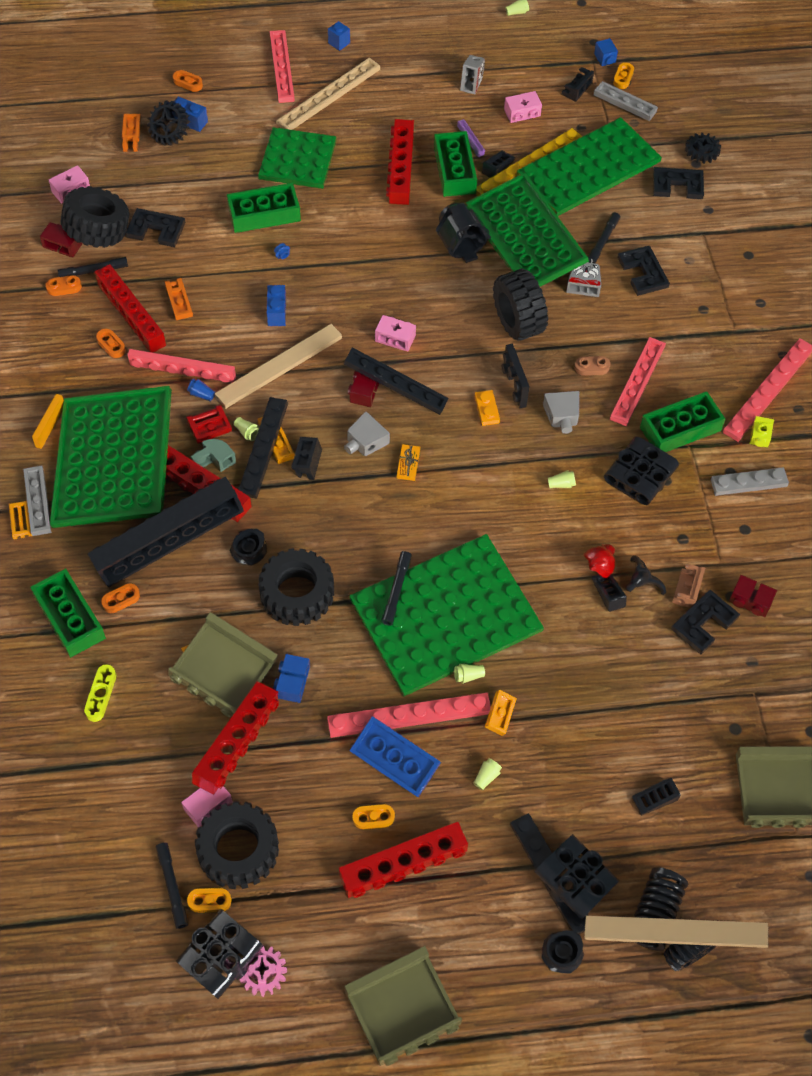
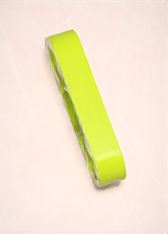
M111 665L100 666L92 684L84 709L87 719L92 722L101 720L105 714L116 680V672ZM107 672H110V675H107V677H106V680H105L106 684L103 683V682H104L103 674H106ZM98 689L106 690V694L103 697L95 696V692ZM95 702H96V703H98V704H97L98 712H95L94 715H92V714H91V711H94L95 706H96Z

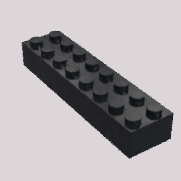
M225 476L222 479L215 480L213 484L206 488L199 489L190 497L181 499L179 503L172 507L165 508L156 516L147 518L138 526L131 527L122 535L113 537L106 544L94 548L88 553V556L109 588L244 512L235 490Z

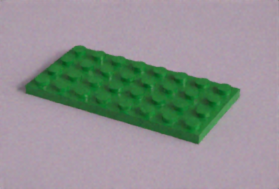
M620 117L517 170V176L526 173L556 215L559 216L661 162L662 157Z
M526 173L466 202L469 209L472 208L476 212L484 226L489 230L491 236L489 240L511 271L518 269L530 271L534 275L535 280L538 281L539 287L589 262L588 256Z

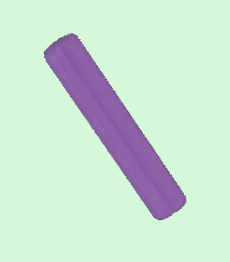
M464 119L459 120L457 127L460 131H467L471 148L478 157L483 156L485 149Z

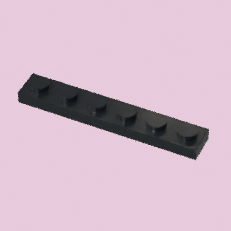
M353 347L343 363L439 415L449 399Z
M269 397L239 490L250 498L257 499L288 406L286 399Z
M528 813L510 822V826L536 870L552 852ZM542 880L570 931H574L577 934L585 932L586 916L581 920L564 902L556 901L551 894V888ZM575 894L571 896L572 899L576 897Z

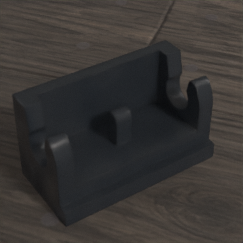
M581 67L579 71L585 75L578 73L570 84H565V89L562 90L561 95L576 102L593 83L594 71Z
M300 437L291 467L299 478L304 473L309 480L315 479L322 453V447L318 438Z

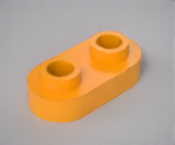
M621 63L619 65L613 82L616 88L625 89L629 86L634 73V66L632 64Z
M385 804L361 806L353 812V823L359 829L385 828L391 826L395 820L393 808ZM387 815L388 819L382 820L380 817ZM361 817L367 818L365 822H361L359 819Z
M223 888L194 889L189 893L187 903L193 912L209 913L218 912L220 909L223 911L228 910L232 899L230 893ZM197 899L203 900L200 905H196L195 902ZM219 899L225 900L223 904H217Z

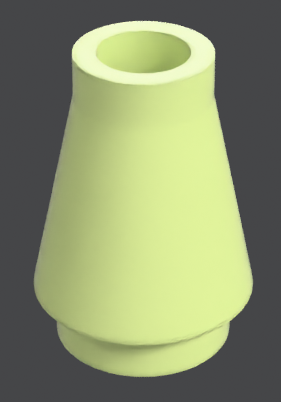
M517 0L511 5L506 6V13L508 16L526 14L529 11L527 0Z
M238 417L234 421V426L246 440L254 441L259 430L258 425Z
M567 470L548 477L549 488H572L571 486H576L574 472Z
M459 664V666L454 667V677L456 682L463 684L485 677V669L483 665Z
M488 758L487 761H483L473 784L479 789L484 790L489 783L501 774L499 771L502 767L494 760Z

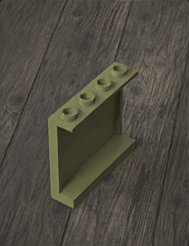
M210 612L206 617L205 624L173 668L170 667L168 669V675L171 681L178 685L180 683L183 684L191 694L195 696L197 694L200 695L208 705L212 707L214 705L217 706L225 716L231 718L257 681L261 683L277 661L278 654Z
M739 747L736 753L744 825H751L752 828H760L764 825H772L774 828L793 825L795 828H802L806 825H812V747Z
M425 946L344 986L345 993L380 1066L383 1064L389 1066L397 1062L398 1057L404 1053L407 1056L419 1050L418 1046L424 1043L430 1045L438 1041V1036L444 1033L450 1035L459 1030V1025L462 1022L461 1016L458 1017L429 959V953Z

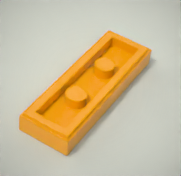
M56 394L32 435L36 448L42 449L63 411L64 400L62 395Z
M263 417L257 419L259 426ZM280 427L272 452L278 464L292 460L295 456L282 427Z

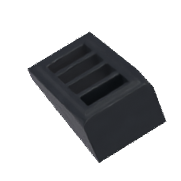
M501 150L483 162L482 174L492 178L505 170L515 160V157Z
M599 574L592 576V581L609 612L626 606L627 596L612 574L608 578H603Z
M668 778L633 795L632 799L642 816L678 801L681 795L673 779ZM658 791L661 792L664 799L661 800L659 794L657 793ZM650 794H652V796H653V798L655 799L656 803L653 804V802H652V800H651V798H650V796H649ZM641 798H645L648 807H645Z

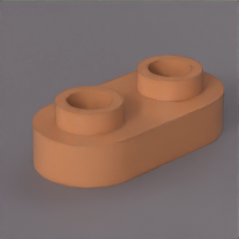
M603 356L579 357L575 361L574 370L579 375H604L609 372L611 363L608 358Z

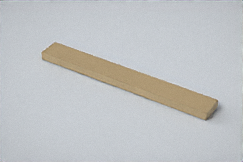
M371 58L366 59L276 120V124L282 129L293 130L378 72L380 65Z
M332 324L328 325L216 392V399L225 409L341 340L342 334Z
M586 916L585 939L768 948V923Z

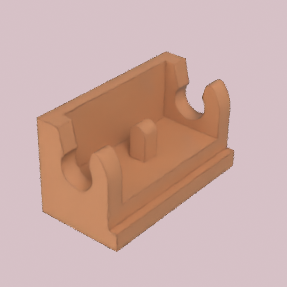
M686 564V569L682 568L672 603L691 608L696 603L705 567Z

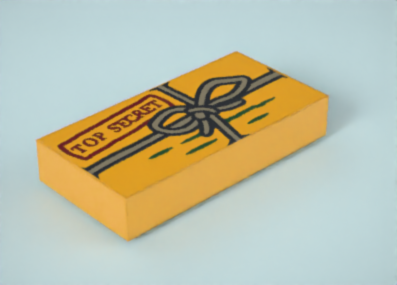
M402 444L397 479L415 481L420 446Z

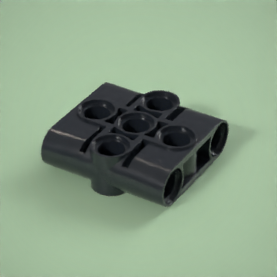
M636 436L624 450L620 451L616 461L604 474V479L608 484L639 503L649 505L657 493L663 490L665 483L678 468L679 462L673 456Z
M573 834L534 871L551 888L553 898L558 902H564L581 920L619 882L602 864L603 860L600 854L593 850L589 851ZM573 894L576 895L574 899L571 898Z
M220 909L204 928H199L193 933L191 944L179 956L176 962L219 999L234 980L245 976L247 965L264 945ZM197 948L201 951L200 954L195 951ZM238 953L242 954L244 957H239ZM223 971L228 975L227 977L222 975Z

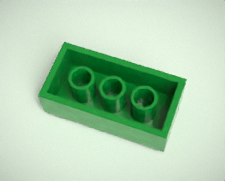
M467 131L434 134V152L443 197L476 194L477 176Z
M293 183L227 194L228 209L234 233L301 221L300 206Z
M706 391L643 415L640 429L649 443L664 452H668L720 432L725 422V417Z
M66 568L30 587L34 598L70 658L106 639L102 626Z

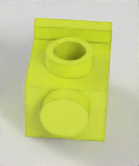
M755 417L751 430L750 444L768 448L771 441L774 419Z

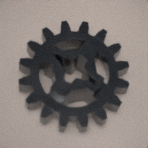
M701 132V135L695 133L694 137L690 136L689 140L686 141L685 151L687 156H691V160L696 159V163H699V161H702L703 164L706 161L711 163L712 159L716 161L717 156L719 157L720 141L715 140V136L709 137V133L707 135H704L703 132Z

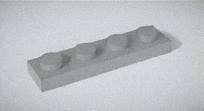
M603 81L594 90V96L648 121L652 119L658 109L657 106Z
M43 466L23 469L32 536L52 533Z
M784 467L718 475L711 478L715 496L787 487L789 484Z

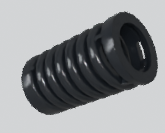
M661 867L652 868L634 918L676 919V913L679 911V905L682 903L681 897L685 895L684 889L689 885L688 881L672 870ZM662 878H669V879H672V880L677 881V882L674 883V882H672V881L665 880V879H662ZM635 942L645 948L656 951L664 950L666 944Z

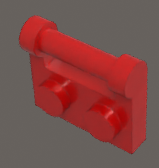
M217 405L214 409L198 415L186 417L187 423L198 444L232 432V427L221 405Z

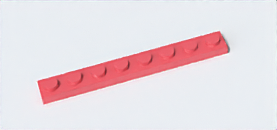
M799 338L724 428L723 433L737 442L740 441L753 425L755 417L760 416L810 356L812 345Z
M488 693L337 714L327 716L330 738L361 734L372 716L391 729L489 715L491 705Z

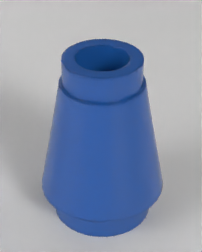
M192 379L187 388L190 395L209 401L213 400L216 393L200 379Z

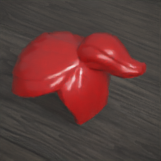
M602 544L601 546H595L583 554L588 559L589 570L596 571L603 578H608L613 574L615 569V557L613 556L615 548L612 545Z

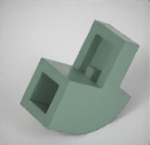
M219 439L203 441V449L191 456V460L202 467L213 462L220 472L236 463L234 451L227 443Z

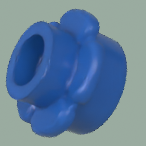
M284 243L279 244L274 249L275 257L278 259H285L290 254V247Z

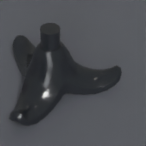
M633 555L630 561L636 562L637 566L631 577V582L625 586L626 589L631 592L635 588L653 584L660 588L661 595H664L666 587L663 582L651 575L645 563L638 556Z

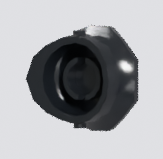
M252 528L240 531L235 536L230 548V553L237 563L250 566L259 563L267 554L264 533L259 529Z
M565 930L552 933L544 940L541 958L552 972L570 974L581 964L584 956L581 935L574 931Z

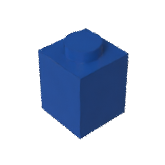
M339 21L328 28V44L339 51L350 44V28Z
M609 38L596 42L594 55L600 65L606 66L616 63L618 50L612 40Z

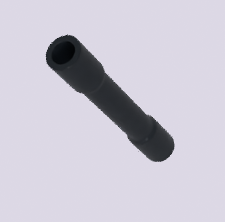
M616 212L610 215L597 243L588 255V257L592 258V263L596 264L603 247L621 218Z
M126 257L89 265L57 269L59 277L78 276L94 273L109 264L113 269L128 267Z
M402 551L399 556L397 571L381 620L384 625L391 626L394 622L399 596L412 554L406 551Z
M160 843L155 848L162 867L176 929L185 928L189 924L173 870L168 843Z

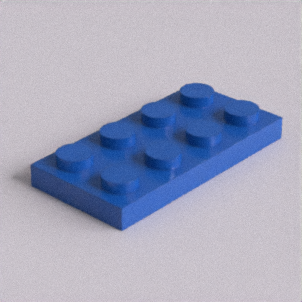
M373 716L350 749V752L418 798L441 764L439 760Z

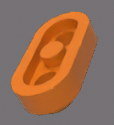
M184 70L174 72L173 81L175 85L192 92L200 91L203 88L201 77Z
M77 276L57 277L46 282L47 292L52 296L74 294L82 288L81 281Z
M101 329L96 335L97 342L110 357L120 358L125 354L124 343L112 330Z
M125 584L103 596L101 600L103 609L108 613H116L136 603L140 598V592L135 584Z

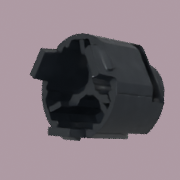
M453 203L445 207L439 215L440 223L436 228V232L449 254L455 258H462L465 263L477 260L478 256L476 253L484 247L491 236L476 212L472 208L469 209L464 203Z

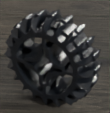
M166 100L164 104L159 102V107L154 106V112L149 111L152 114L151 117H147L150 122L146 125L150 127L148 132L152 134L151 137L157 143H161L164 146L167 144L173 146V143L178 144V139L184 141L182 136L188 135L185 131L190 129L187 124L191 123L187 119L189 114L186 113V109L174 101L169 102ZM172 111L176 112L178 119L174 118ZM160 127L163 128L165 135L161 134Z
M671 944L663 955L668 965L674 971H679L710 953L716 946Z

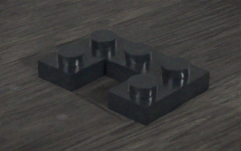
M654 167L653 196L670 197L671 185L686 186V198L703 199V170Z
M136 208L127 228L126 237L143 241L148 228L159 230L161 234L158 238V243L175 247L186 221L183 217Z
M650 245L618 253L617 258L623 270L640 266L644 276L631 279V285L637 296L669 288L670 282Z
M513 343L507 344L505 353H503L504 363L501 364L502 372L507 375L508 380L514 379L515 391L512 393L514 402L518 403L519 409L526 408L530 386Z
M709 590L672 625L671 630L698 653L703 654L714 643L715 638L706 632L702 626L712 618L727 630L739 618L740 613L712 590Z

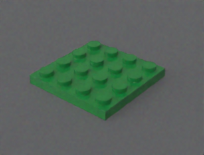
M273 127L258 174L259 179L323 189L336 145V136Z

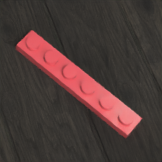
M285 30L270 31L279 103L295 102Z
M649 337L611 414V421L624 426L628 425L665 349L666 343Z
M129 349L128 352L130 365L137 368L143 367L155 371L161 370L169 373L202 377L204 379L220 380L222 382L233 383L236 379L234 366Z

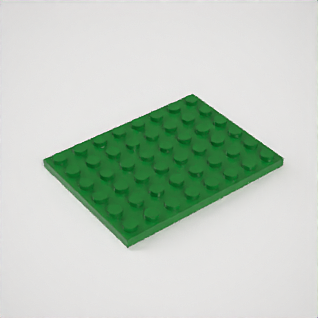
M170 386L64 398L50 518L52 528L149 518L163 511L172 393Z
M487 534L409 568L404 578L397 611L391 626L384 625L381 620L385 606L388 603L395 575L350 595V601L403 697L453 674L454 667L459 666V664L472 665L544 630L542 623Z

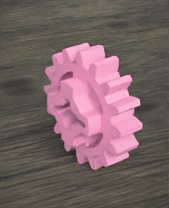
M263 946L249 962L245 976L240 979L241 983H246L244 986L246 991L252 988V995L255 996L260 991L261 996L264 997L265 991H269L272 995L274 987L279 990L281 989L279 981L285 982L286 978L282 974L287 973V968L281 967L286 962L285 959H279L281 956L279 951L273 954V947L265 951ZM258 958V960L253 965H250L255 959ZM267 958L272 959L276 963V965L270 964L267 961ZM262 963H264V967L266 969L263 975V979L259 972L261 971ZM249 977L255 978L258 984L253 983ZM272 977H275V979H274L272 982H270V983L267 984V982H268Z

